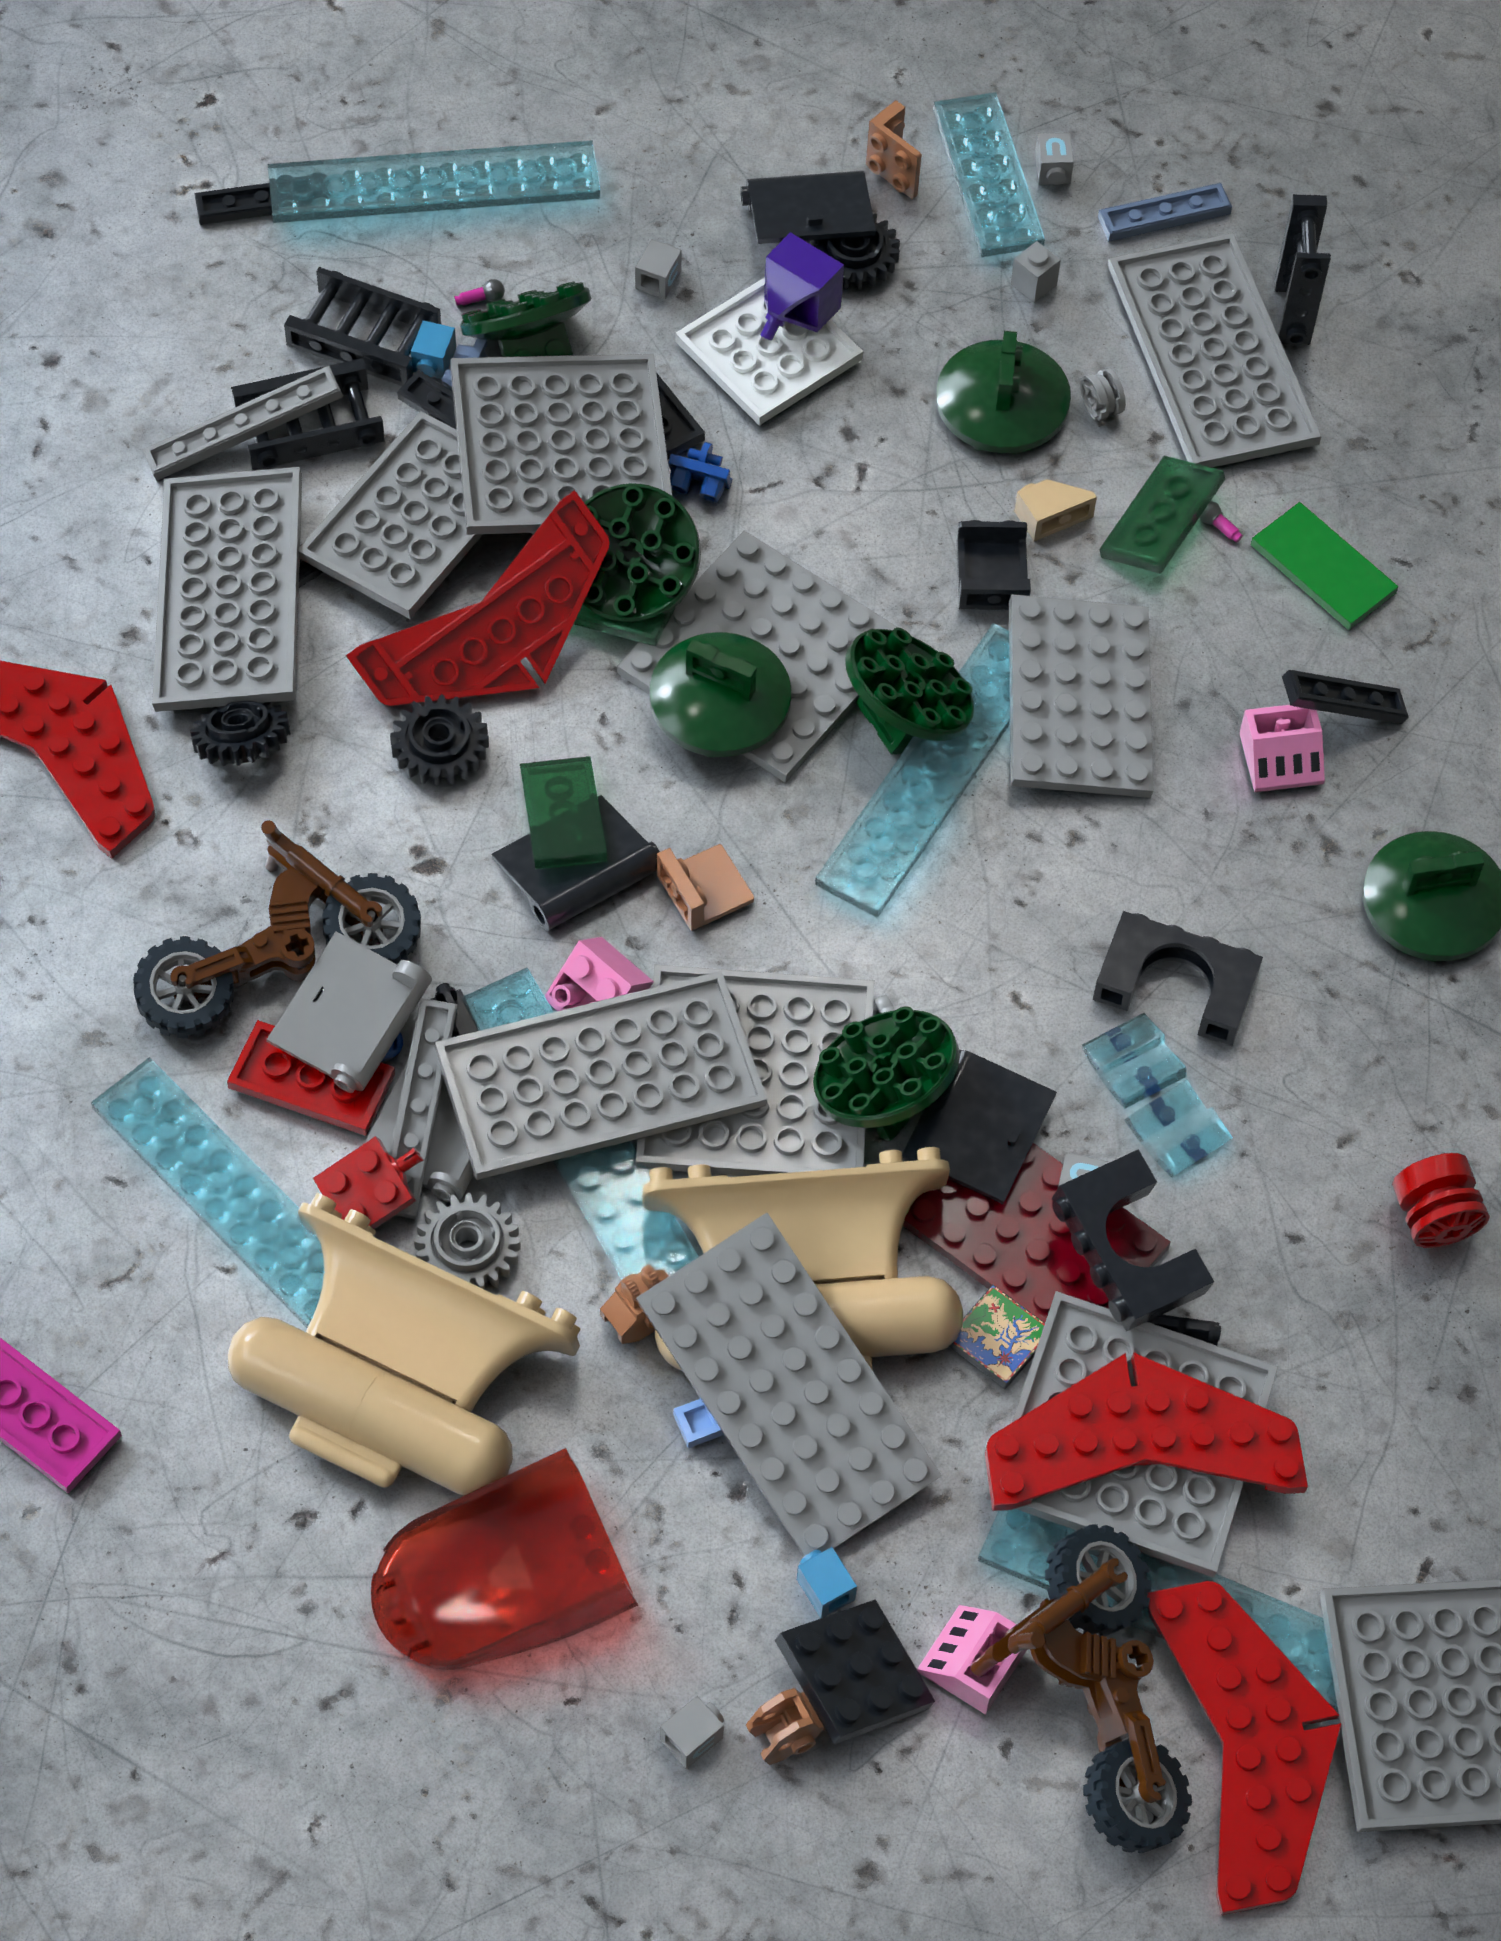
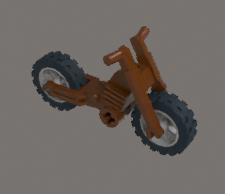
M267 820L261 825V830L269 844L265 867L270 872L277 871L279 866L285 870L276 878L273 885L268 908L271 926L256 933L243 944L223 952L215 946L213 948L208 946V942L198 938L197 941H194L188 936H180V940L174 941L172 938L163 940V944L159 947L154 945L147 951V957L140 959L137 965V973H134L133 977L134 995L141 1016L146 1018L149 1026L153 1029L155 1027L160 1029V1033L166 1036L175 1034L178 1038L184 1039L188 1038V1035L195 1034L198 1037L206 1034L205 1030L210 1027L215 1029L220 1024V1019L228 1015L230 1004L234 999V988L274 970L283 971L289 979L294 981L305 980L316 963L315 945L311 936L309 918L310 906L316 898L326 905L322 914L323 935L326 940V946L336 931L351 940L353 939L349 935L359 932L362 939L360 945L395 964L401 960H408V955L415 951L421 934V914L415 896L409 894V889L402 882L399 885L395 882V878L385 875V878L378 877V873H368V877L356 875L350 878V882L346 883L342 875L338 876L305 848L296 845L280 832L273 821ZM393 909L398 916L399 922L382 919ZM344 922L348 923L350 927L345 928ZM383 929L397 930L392 939L387 940L383 934ZM376 937L381 942V945L368 946L373 945V939ZM174 966H177L172 970L171 975L165 972L173 968ZM160 978L173 985V987L156 992L157 982ZM174 995L175 1002L172 1008H169L160 1001ZM182 1002H189V1005L193 1006V1009L179 1010Z
M1092 1524L1065 1536V1538L1059 1540L1053 1546L1056 1550L1049 1553L1046 1561L1049 1563V1568L1045 1570V1581H1049L1050 1586L1047 1589L1050 1600L1048 1598L1043 1600L1037 1610L1008 1630L1003 1638L989 1647L983 1655L971 1664V1671L974 1675L982 1677L997 1663L1003 1661L1012 1653L1017 1654L1022 1650L1030 1649L1036 1664L1042 1670L1057 1678L1059 1685H1066V1687L1070 1688L1075 1687V1689L1079 1690L1083 1689L1088 1702L1087 1710L1094 1717L1099 1729L1096 1739L1100 1752L1091 1760L1094 1764L1089 1766L1085 1773V1777L1088 1780L1087 1784L1083 1785V1795L1088 1799V1804L1085 1805L1089 1816H1093L1096 1822L1093 1824L1099 1834L1104 1833L1107 1836L1106 1841L1114 1847L1117 1845L1122 1846V1851L1132 1853L1138 1850V1853H1145L1171 1843L1173 1839L1178 1838L1183 1833L1184 1829L1182 1826L1188 1823L1191 1815L1187 1811L1188 1807L1192 1805V1795L1188 1794L1187 1786H1189L1187 1776L1182 1775L1179 1769L1182 1767L1176 1757L1171 1758L1168 1755L1169 1750L1161 1744L1155 1745L1150 1718L1143 1713L1138 1696L1137 1686L1139 1680L1148 1675L1153 1668L1154 1660L1151 1650L1145 1643L1139 1640H1131L1116 1646L1115 1638L1108 1639L1106 1637L1132 1625V1623L1138 1621L1143 1616L1141 1611L1149 1605L1150 1598L1147 1595L1152 1587L1151 1580H1147L1148 1565L1146 1561L1142 1562L1139 1556L1141 1554L1140 1549L1136 1544L1132 1546L1128 1542L1129 1537L1123 1532L1116 1533L1114 1528L1108 1525L1098 1528V1524ZM1090 1555L1098 1557L1097 1565H1095ZM1080 1563L1083 1564L1087 1572L1080 1571ZM1107 1595L1115 1600L1112 1608L1108 1606ZM1076 1629H1083V1634L1078 1632ZM1127 1655L1130 1659H1136L1137 1667L1134 1663H1128ZM1128 1767L1136 1769V1780L1134 1779ZM1133 1808L1135 1809L1136 1818L1130 1814ZM1146 1809L1154 1815L1150 1824L1148 1823Z

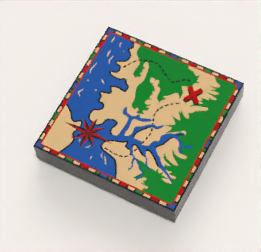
M992 1285L964 1316L962 1329L957 1339L949 1347L1006 1389L1034 1357L1045 1323L995 1285Z

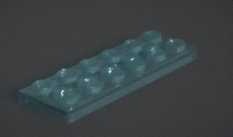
M993 92L935 101L933 112L980 258L1024 251L1036 241L1044 246L1045 237L997 93Z

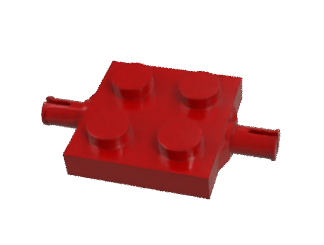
M375 1136L313 1177V1180L321 1194L332 1199L337 1204L335 1210L342 1214L341 1219L345 1220L350 1209H353L367 1216L371 1220L368 1226L375 1229L416 1202L407 1185L405 1172L422 1162L423 1158L414 1147L396 1160L389 1155L382 1141Z

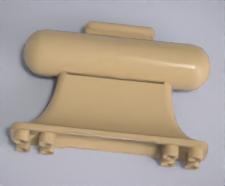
M921 1148L917 1150L918 1160L904 1162L902 1151L886 1150L879 1153L880 1163L867 1164L866 1167L728 1177L727 1175L711 1176V1167L699 1164L688 1167V1178L673 1179L672 1169L667 1167L654 1168L649 1171L650 1181L642 1189L644 1209L670 1213L682 1220L695 1235L703 1254L757 1218L768 1213L871 1369V1358L933 1353L945 1349L957 1339L962 1329L963 1308L957 1292L947 1282L930 1276L898 1278L897 1259L900 1232L909 1208L920 1195L944 1187L950 1173L949 1162L941 1160L940 1148ZM655 1330V1339L659 1352L667 1363L681 1370Z
M316 1193L311 1204L302 1203L298 1210V1215L304 1226L318 1238L324 1259L323 1285L313 1318L306 1332L282 1320L270 1317H259L244 1323L232 1337L228 1351V1370L233 1381L243 1389L298 1415L289 1433V1439L293 1444L380 1487L386 1488L391 1486L401 1468L404 1467L460 1495L480 1497L496 1490L508 1476L513 1460L512 1444L504 1430L471 1411L494 1379L520 1358L542 1351H553L575 1356L580 1347L577 1338L580 1328L575 1325L577 1318L561 1308H556L552 1317L548 1318L545 1316L546 1312L540 1308L542 1301L528 1292L521 1291L515 1302L500 1294H492L374 1237L376 1231L368 1226L371 1220L367 1216L350 1209L345 1220L341 1219L342 1214L335 1210L337 1204L327 1196Z

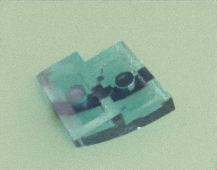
M1145 1013L1082 1044V1049L1094 1070L1124 1109L1187 1077L1186 1066L1165 1045V1034Z
M1187 1079L1124 1119L1142 1146L1171 1177H1174L1233 1138L1213 1107L1208 1110L1206 1109Z

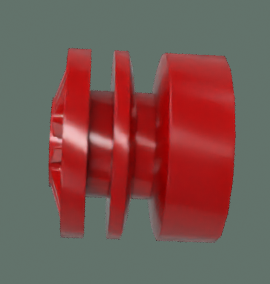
M1443 1153L1430 1156L1411 1164L1394 1177L1392 1186L1400 1207L1403 1211L1408 1212L1405 1220L1411 1229L1410 1234L1416 1246L1437 1248L1450 1245L1472 1236L1488 1223L1490 1215L1483 1203L1484 1200L1479 1190L1474 1189L1476 1179L1465 1155Z

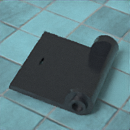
M864 171L747 179L746 186L740 187L742 206H748V211L753 214L758 244L780 243L790 232L804 241L876 235Z
M600 795L491 855L500 868L525 893L537 921L543 929L549 931L656 872L657 853L660 851L654 842L648 843Z
M960 1050L959 1065L952 1082L937 1100L924 1109L902 1153L903 1162L918 1160L917 1150L921 1148L938 1147L940 1148L941 1160L949 1162V1180L1003 1204L1057 1092L972 1052Z

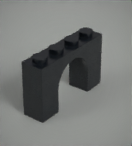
M1123 911L1096 981L1093 1000L1128 1011L1139 979L1147 969L1158 963L1169 961L1187 964L1204 977L1210 992L1197 1035L1233 1047L1263 957L1254 954L1246 948H1235L1220 943L1213 937H1202L1186 932L1176 925H1165L1150 920L1143 914H1132Z
M1139 1149L1061 1184L1052 1197L1055 1215L1061 1222L1065 1221L1072 1234L1071 1241L1076 1252L1079 1255H1084L1090 1266V1275L1094 1284L1099 1289H1103L1109 1300V1309L1113 1318L1117 1322L1122 1323L1126 1332L1205 1295L1214 1283L1196 1248L1154 1267H1140L1130 1264L1119 1257L1112 1249L1106 1235L1107 1216L1115 1210L1148 1196L1157 1183Z

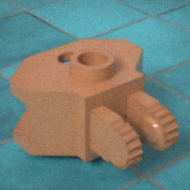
M648 1264L641 1268V1272L638 1274L633 1273L626 1276L615 1287V1292L600 1308L602 1319L605 1322L609 1321L613 1325L622 1344L640 1341L655 1331V1328L636 1301V1297L669 1277L664 1269L654 1270Z
M796 1688L783 1691L761 1705L746 1724L748 1731L753 1736L766 1734L771 1745L763 1749L760 1754L769 1765L781 1762L792 1754L798 1755L808 1751L816 1744L815 1738L822 1730H825L805 1693H800Z

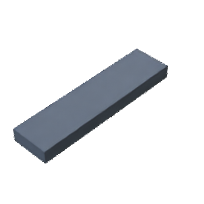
M1217 183L1101 209L1098 212V219L1108 242L1229 215L1231 214L1232 205L1222 184Z

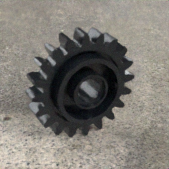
M876 213L873 214L876 228L875 236L810 240L812 246L844 264V289H848L850 284L854 282L857 288L862 290L863 282L865 281L871 287H875L876 278L885 282L887 272L894 273L895 263H899L900 240L896 239V230L888 229L887 220L877 223Z
M442 694L439 696L437 703H433L429 696H425V706L422 707L413 701L411 702L412 713L401 710V721H393L394 732L390 733L392 757L397 758L399 769L407 767L408 778H412L420 773L421 784H425L430 777H433L434 783L438 787L441 784L442 778H447L448 782L454 785L456 774L465 780L468 779L467 768L478 771L479 760H486L487 758L486 748H489L487 723H482L481 712L472 713L471 703L459 707L458 697H454L451 703L447 704ZM444 739V741L437 742L435 740Z
M255 701L231 702L221 709L213 707V711L210 714H201L202 721H194V729L190 730L194 753L199 754V759L208 758L209 764L219 760L222 766H226L228 763L240 766L242 763H254L262 757L268 758V753L271 750L279 751V744L287 743V736L291 735L287 712L282 711L281 705L272 706V702L261 704Z

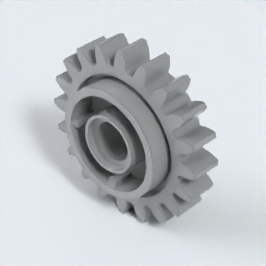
M471 1193L466 1194L463 1203H459L457 1197L451 1195V1206L449 1207L437 1201L438 1214L426 1211L424 1214L427 1224L417 1225V1233L420 1237L414 1238L415 1249L418 1250L416 1257L484 1290L485 1282H489L496 1288L499 1287L497 1274L509 1278L511 1272L508 1264H518V1254L516 1251L521 1250L520 1239L516 1238L519 1235L518 1224H511L512 1213L509 1211L501 1214V1203L499 1201L492 1204L491 1207H487L486 1195H483L478 1203H473ZM466 1240L476 1243L470 1248L459 1246L461 1242Z

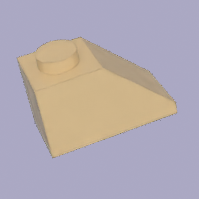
M1046 479L1036 484L1030 483L1017 491L1014 512L1021 522L1027 523V532L1033 541H1037L1093 518L1097 496L1092 491Z

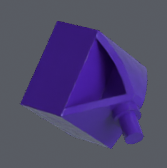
M790 232L766 256L764 302L767 309L765 316L767 322L760 335L772 341L779 326L783 327L785 322L818 332L841 309L844 264Z

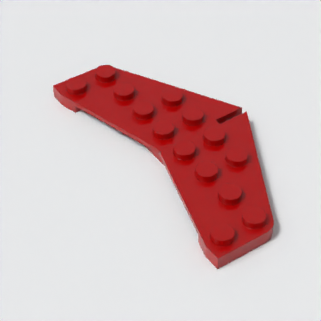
M574 490L559 501L481 602L361 644L348 653L346 657L377 700L386 706L412 704L411 702L413 701L417 703L425 702V696H429L432 701H437L441 694L444 695L446 700L453 699L454 697L462 698L538 689L539 686L521 663V660L526 658L544 684H546L608 551L609 538Z
M0 660V737L24 746L42 761L89 830V834L97 847L111 859L114 858L153 822L155 809L112 685L107 686V682L104 679Z
M1134 1352L1131 1362L1135 1386H1131L1126 1353L994 1433L989 1438L985 1449L992 1511L1013 1510L1031 1504L1032 1499L1130 1466L1161 1464L1265 1485V1490L1283 1494L1305 1493L1308 1488L1299 1433L1291 1419Z
M1204 1581L1148 1592L1147 1597L1150 1598L1147 1607L1149 1617L1159 1635L1162 1634L1216 1730L1223 1748L1219 1858L1216 1897L1221 1916L1285 1903L1294 1896L1298 1889L1341 1723L1304 1730L1303 1726L1338 1719L1339 1714L1220 1584L1213 1581Z

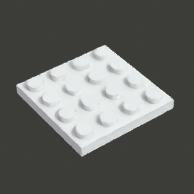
M765 277L675 333V342L759 426L863 360V350L831 319L818 332L785 322L783 327L779 326L772 341L762 337L760 334L767 322L765 318L767 309L764 302Z

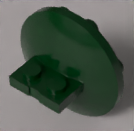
M575 281L556 286L557 291L544 293V291L537 292V290H531L518 294L519 300L515 302L500 299L487 303V310L485 311L478 309L461 314L463 321L459 325L462 335L483 340H497L503 357L573 355L564 322L577 314L591 301L590 290L584 287L583 282L575 283Z
M1004 331L1003 340L982 341L960 350L943 367L936 388L938 412L948 429L975 449L996 453L1020 454L1023 451L1036 448L1049 441L1064 425L1071 401L1068 379L1058 363L1042 350L1029 344L1018 342L1017 332Z
M620 484L604 489L589 498L585 505L606 532L609 538V548L583 605L596 615L619 623L650 621L672 610L691 589L697 577L701 560L699 534L687 510L667 492L645 484Z
M899 627L894 628V630L870 629L861 633L850 645L845 657V666L849 680L860 696L856 704L869 723H872L878 732L877 735L891 755L901 754L913 737L929 741L955 739L965 731L974 715V703L971 695L973 688L954 667L955 663L952 657L947 653L936 651Z
M705 633L678 643L668 650L657 663L650 681V708L660 729L679 746L707 757L736 756L761 747L780 731L790 711L791 683L780 659L760 642L734 633Z
M1414 832L1398 837L1386 844L1370 862L1363 882L1364 908L1376 931L1398 950L1427 961L1458 960L1471 956L1487 947L1501 930V870L1495 861L1474 843L1445 832Z
M908 1006L880 1013L860 1022H851L843 1028L842 1034L819 1055V1062L813 1078L815 1095L824 1112L835 1121L852 1127H875L880 1138L891 1141L907 1124L910 1117L931 1105L952 1082L960 1059L957 1040L949 1025L941 1018L928 1012L913 1010Z

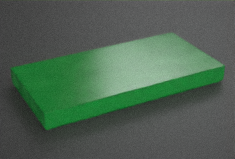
M1298 502L1252 537L1250 545L1348 630L1356 626L1397 593L1398 585L1301 502Z

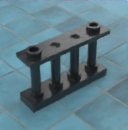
M1293 194L1274 278V292H1287L1278 332L1282 344H1311L1331 260L1330 253H1317L1327 209V195Z
M318 267L316 275L318 292L321 294L306 319L289 315L284 323L286 345L337 364L363 358L368 375L403 386L413 376L412 357H409V355L411 354V349L422 321L441 324L440 309L430 303L419 302L347 277L338 271H330ZM334 298L351 304L336 329L332 330L318 325ZM363 309L381 314L366 340L349 336ZM394 319L411 325L397 351L379 346Z
M363 358L329 365L342 395L348 394L356 421L336 425L330 404H326L317 408L323 429L303 433L299 418L297 417L286 422L290 436L269 440L267 431L255 436L256 443L248 445L252 471L270 469L277 465L363 446L369 447L376 443L385 442L382 416L369 418L361 391L368 390L367 369ZM324 367L231 387L234 408Z

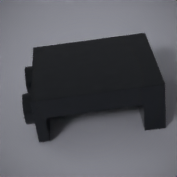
M970 520L958 523L956 547L959 609L1009 610V600L1012 594L1030 596L1031 584L1030 579H1028L1026 548L1028 527L1026 522H1016L1013 520L1003 522Z

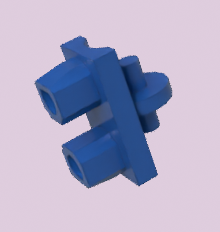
M708 442L703 444L701 451L690 448L687 458L671 454L668 461L671 470V490L679 493H688L692 479L703 482L699 493L700 497L717 503L724 488L730 489L733 479L730 478V469L720 467L723 457L712 454L713 444Z

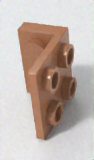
M895 100L869 121L866 165L874 174L880 175L891 183L898 192L914 199L918 195L922 154L902 139L905 127V106Z
M721 844L685 860L682 858L677 859L670 848L657 853V876L691 931L754 902V895Z

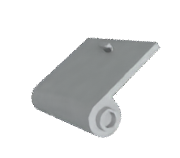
M336 931L266 1040L271 1045L334 1079V1083L344 1091L353 1093L354 1090L363 1091L417 1006L420 998H422L432 982V977L426 970L411 961L401 960L397 965Z
M408 1060L365 1141L366 1143L373 1137H378L388 1153H390ZM443 1079L422 1187L431 1190L437 1198L450 1202L451 1195H455L457 1199L463 1197L474 1172L445 1079Z

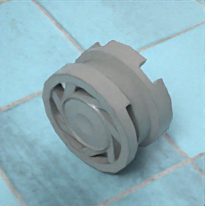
M1111 368L1100 370L1097 375L1089 374L1081 378L1080 390L1083 403L1094 420L1101 421L1106 419L1109 414L1117 415L1125 411L1126 400L1120 379Z

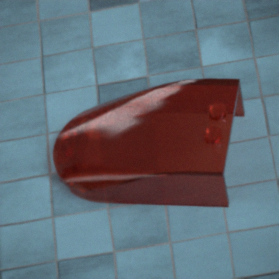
M566 1448L408 1523L392 1537L383 1549L385 1553L376 1573H373L371 1581L372 1610L385 1638L399 1653L412 1662L440 1670L462 1669L542 1647L575 1635L638 1606L579 1468Z

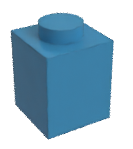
M422 321L411 349L414 373L420 370L429 377L442 379L446 369L448 370L450 367L451 358H453L456 350L454 327Z
M833 1547L823 1552L820 1550L812 1551L801 1559L797 1569L796 1580L820 1618L826 1617L855 1601L857 1585Z

